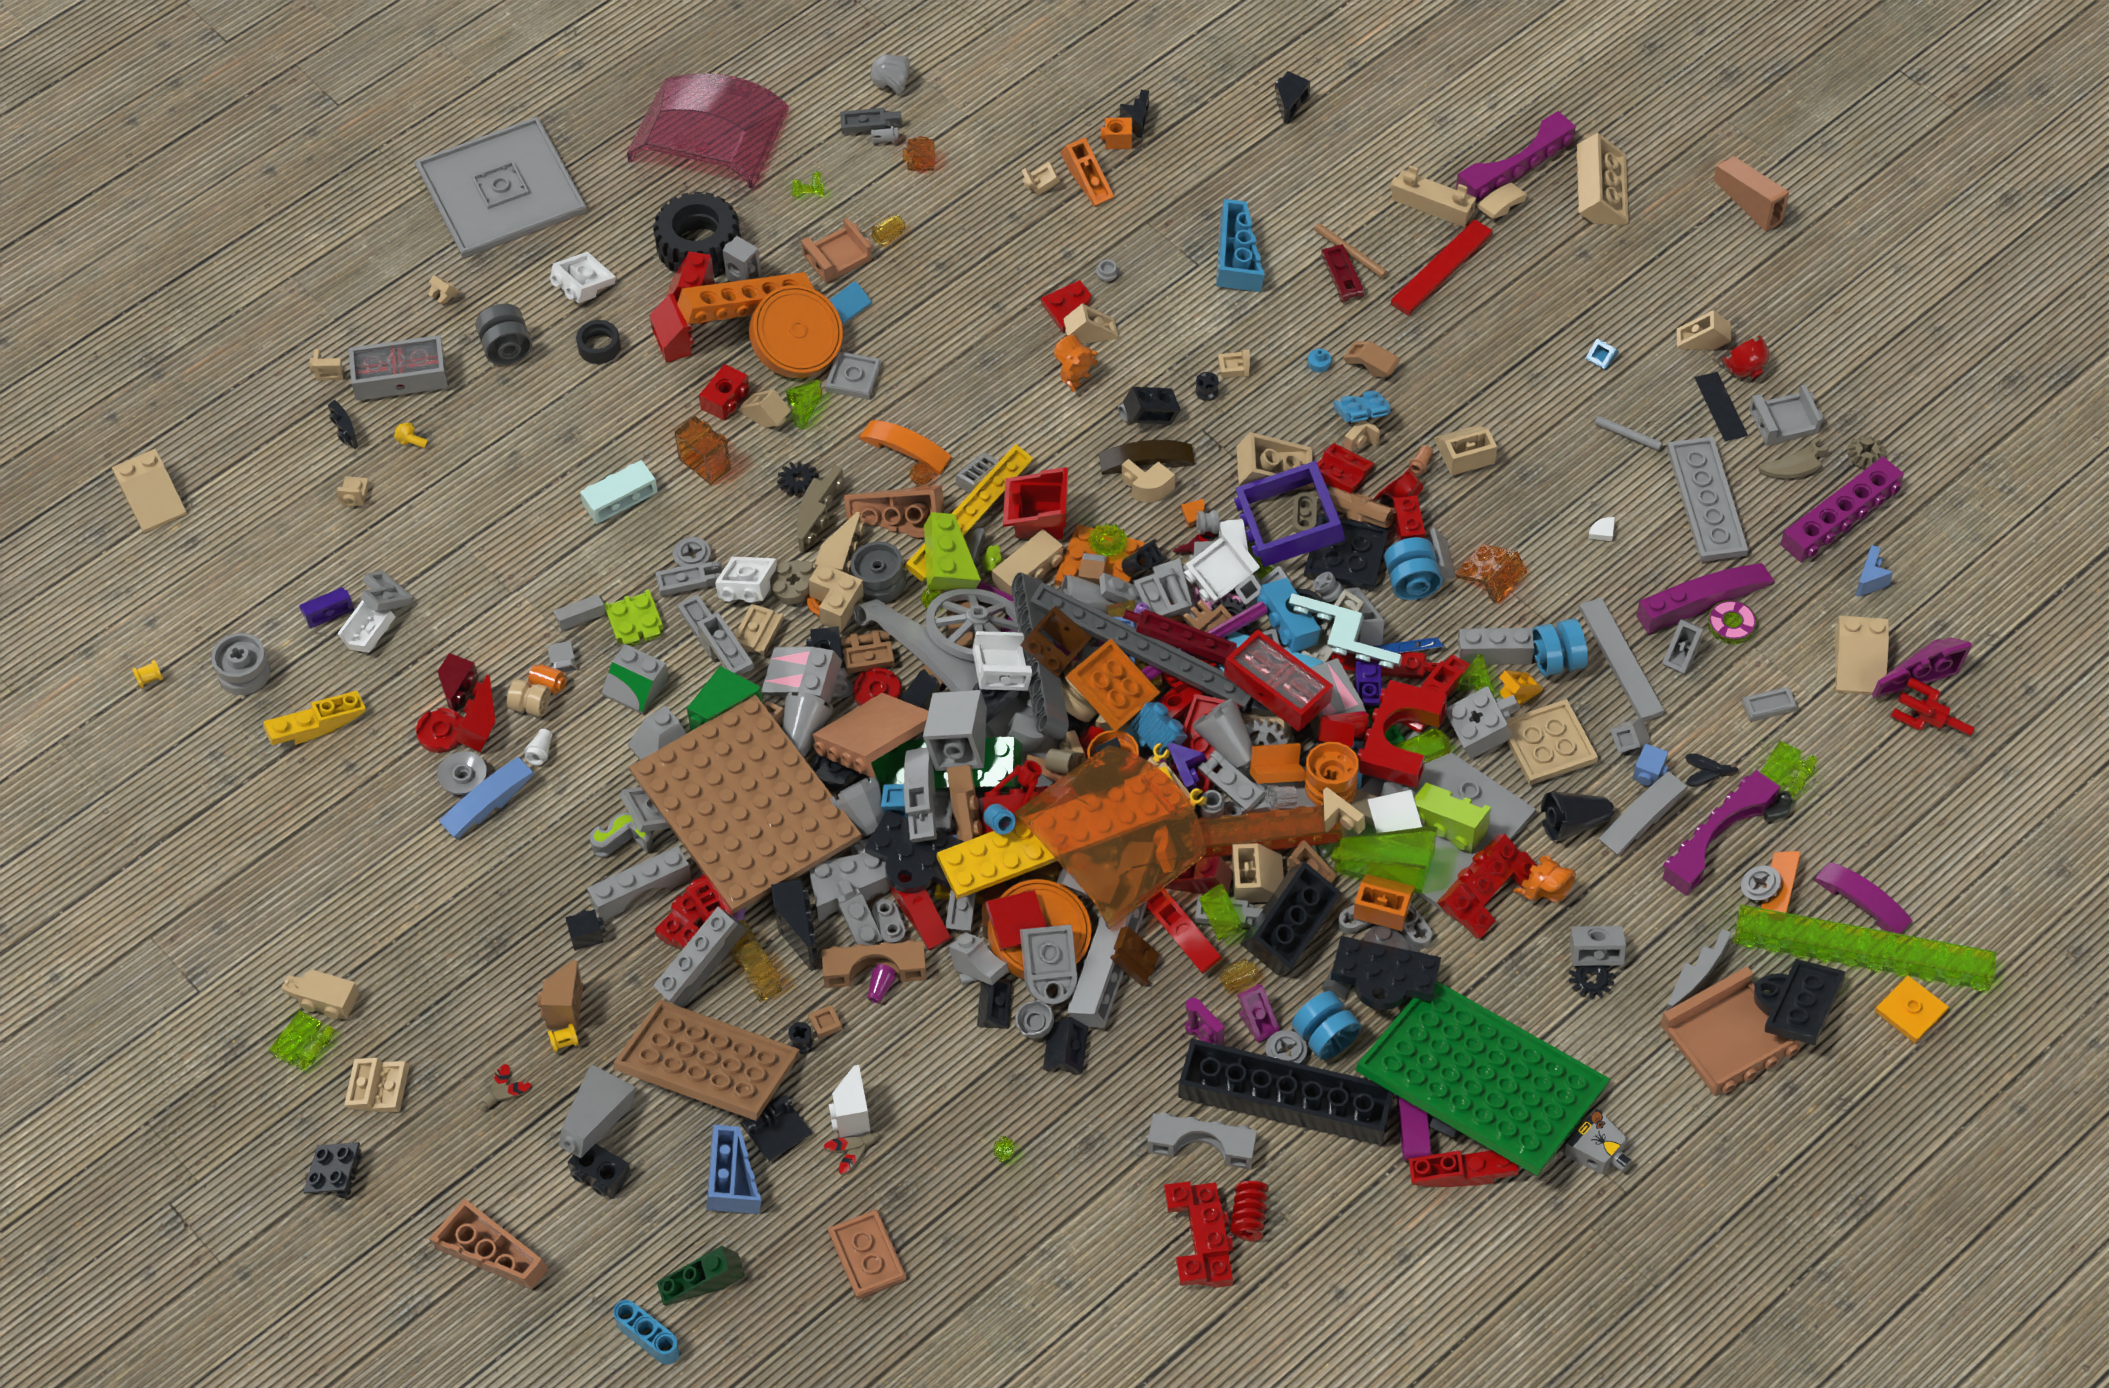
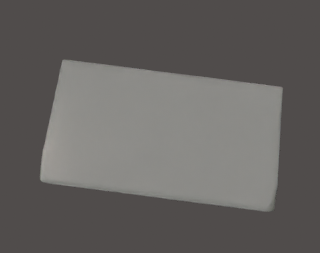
M1435 527L1431 528L1429 541L1433 544L1442 579L1455 578L1456 573L1447 540Z
M597 594L553 611V614L561 631L603 616L606 614L604 603Z

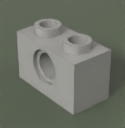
M738 236L725 245L723 256L726 277L729 281L734 282L762 277L759 251L756 246Z
M1571 926L1570 952L1573 966L1624 965L1626 943L1622 926Z

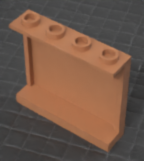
M881 693L813 733L814 748L820 756L873 778L875 773L871 762L919 733L923 735L929 711Z
M1748 966L1669 1009L1662 1016L1661 1027L1714 1096L1722 1092L1724 1094L1729 1093L1741 1081H1750L1762 1069H1771L1780 1059L1785 1056L1788 1058L1792 1057L1800 1050V1041L1765 1032V1024L1770 1014L1760 1010L1754 1002L1755 985L1751 982L1753 972Z

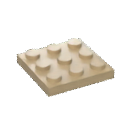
M1567 699L1506 720L1513 732L1512 737L1507 740V743L1529 785L1577 770L1598 761V756Z

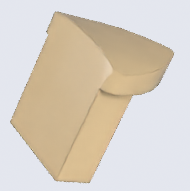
M1244 349L1236 353L1218 354L1221 378L1248 377L1250 350Z

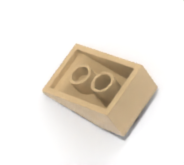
M1249 432L1236 446L1239 486L1312 462L1311 447ZM1311 483L1293 490L1313 489L1314 485Z
M156 449L112 467L117 483L143 534L187 515Z
M1839 615L1835 629V692L1872 695L1878 680L1887 675L1888 619Z

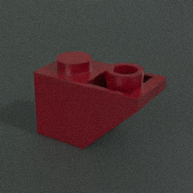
M449 653L437 673L448 707L456 711L458 706L464 703L469 689L475 686L478 674L474 662Z

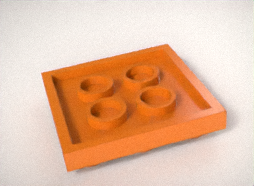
M1077 524L1054 583L1056 586L1061 587L1065 575L1078 577L1083 553L1106 556L1105 573L1131 583L1133 577H1129L1123 572L1122 560L1145 545V542Z
M1111 638L1066 676L1115 732L1136 715L1146 702H1151L1160 694L1158 689Z

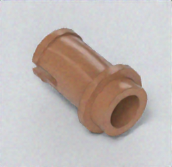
M1422 445L1415 458L1410 460L1409 467L1414 464L1411 469L1414 474L1420 475L1427 470V464L1434 455L1431 447Z

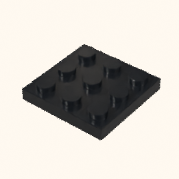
M1319 514L1316 527L1328 523L1325 515ZM1339 518L1345 540L1309 552L1304 577L1316 579L1324 572H1331L1335 577V581L1342 585L1374 591L1389 528Z

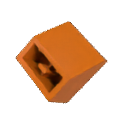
M1366 874L1361 881L1354 903L1353 918L1403 931L1415 886Z

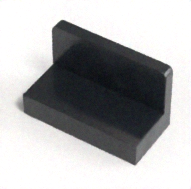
M1072 1017L1054 1022L1050 1033L1047 1034L1043 1070L1049 1072L1061 1067L1074 1075L1083 1073L1088 1026Z

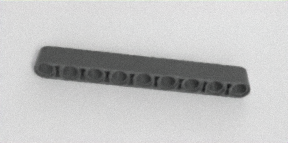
M1019 572L1014 577L1011 588L1019 633L1024 634L1025 640L1047 614L1030 606L1031 598L1043 581ZM1042 630L1040 633L1054 644L1053 637L1045 630ZM1023 648L1026 666H1031L1032 669L1029 693L1036 731L1060 740L1066 735L1069 726L1060 675L1056 677Z

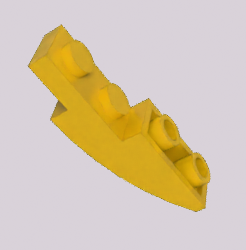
M353 691L311 702L310 709L263 721V727L271 745L293 740L294 744L297 745L346 725L366 712V708L358 691Z

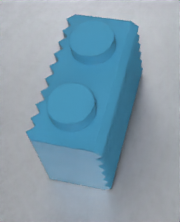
M1146 702L1130 723L1133 730L1139 734L1151 750H1153L1156 744L1162 743L1163 746L1159 750L1160 755H1163L1169 749L1167 746L1169 743L1182 745L1185 739L1188 738L1182 730L1183 725L1167 714L1168 709L1162 703Z

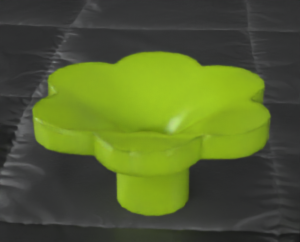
M994 545L987 548L986 554L982 558L983 572H992L994 568L1005 560L1001 557L1000 546Z

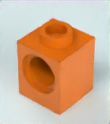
M1105 118V127H1101V140H1105V149H1132V118Z

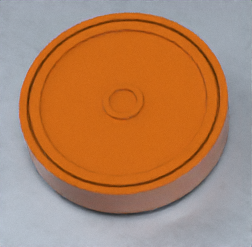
M787 285L768 293L756 307L750 320L749 336L755 354L770 370L789 378H806L821 372L837 355L842 343L843 327L836 308L823 294L806 286Z
M1042 879L1023 881L1005 891L1000 898L1035 890L1047 927L1072 925L1075 962L1077 966L1085 955L1091 939L1090 918L1081 900L1068 888L1056 882ZM989 918L987 931L993 954L1007 963L1010 973L1025 980L1022 947L1000 951Z

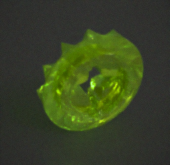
M1107 522L1102 526L1097 524L1094 530H1090L1088 538L1090 548L1096 554L1103 556L1117 555L1125 548L1127 540L1124 529L1118 528L1117 524L1109 525ZM1103 535H1106L1107 537L1112 536V543L1109 542L1107 539L1103 540Z

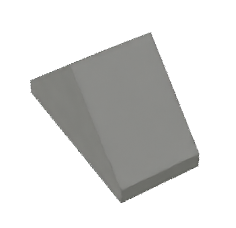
M1681 619L1662 664L1685 673L1700 648L1704 629Z

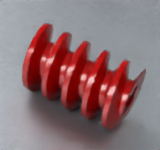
M1244 1181L1235 1187V1204L1232 1209L1234 1214L1231 1217L1230 1231L1239 1239L1254 1242L1263 1238V1234L1259 1231L1264 1230V1224L1261 1222L1265 1220L1266 1216L1262 1212L1266 1211L1267 1206L1263 1202L1267 1201L1268 1196L1265 1192L1269 1190L1268 1185L1264 1182Z

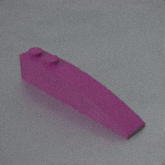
M1762 563L1718 571L1681 583L1640 600L1636 617L1649 635L1676 624L1681 619L1686 620L1710 610L1721 602L1732 601L1774 583V579Z

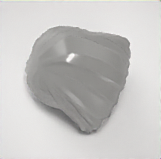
M887 54L879 56L871 66L870 78L877 87L883 89L888 85L896 95H901L908 78L910 61L905 56Z

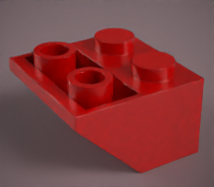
M673 293L668 294L649 315L653 334L666 363L692 355L691 345H694L690 333L692 330L691 325L687 324Z

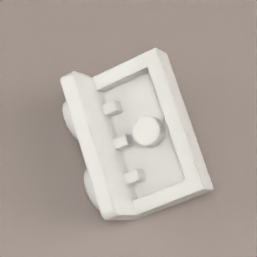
M362 600L340 629L338 636L349 650L369 653L376 646L383 633L388 630L395 616L390 610L375 612Z

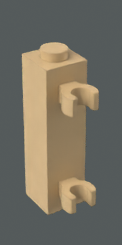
M1409 166L1408 172L1402 170L1398 178L1394 177L1390 186V189L1393 190L1392 200L1462 227H1466L1475 211L1476 197L1467 194L1468 187L1459 184L1458 190L1420 177L1417 175L1418 168Z

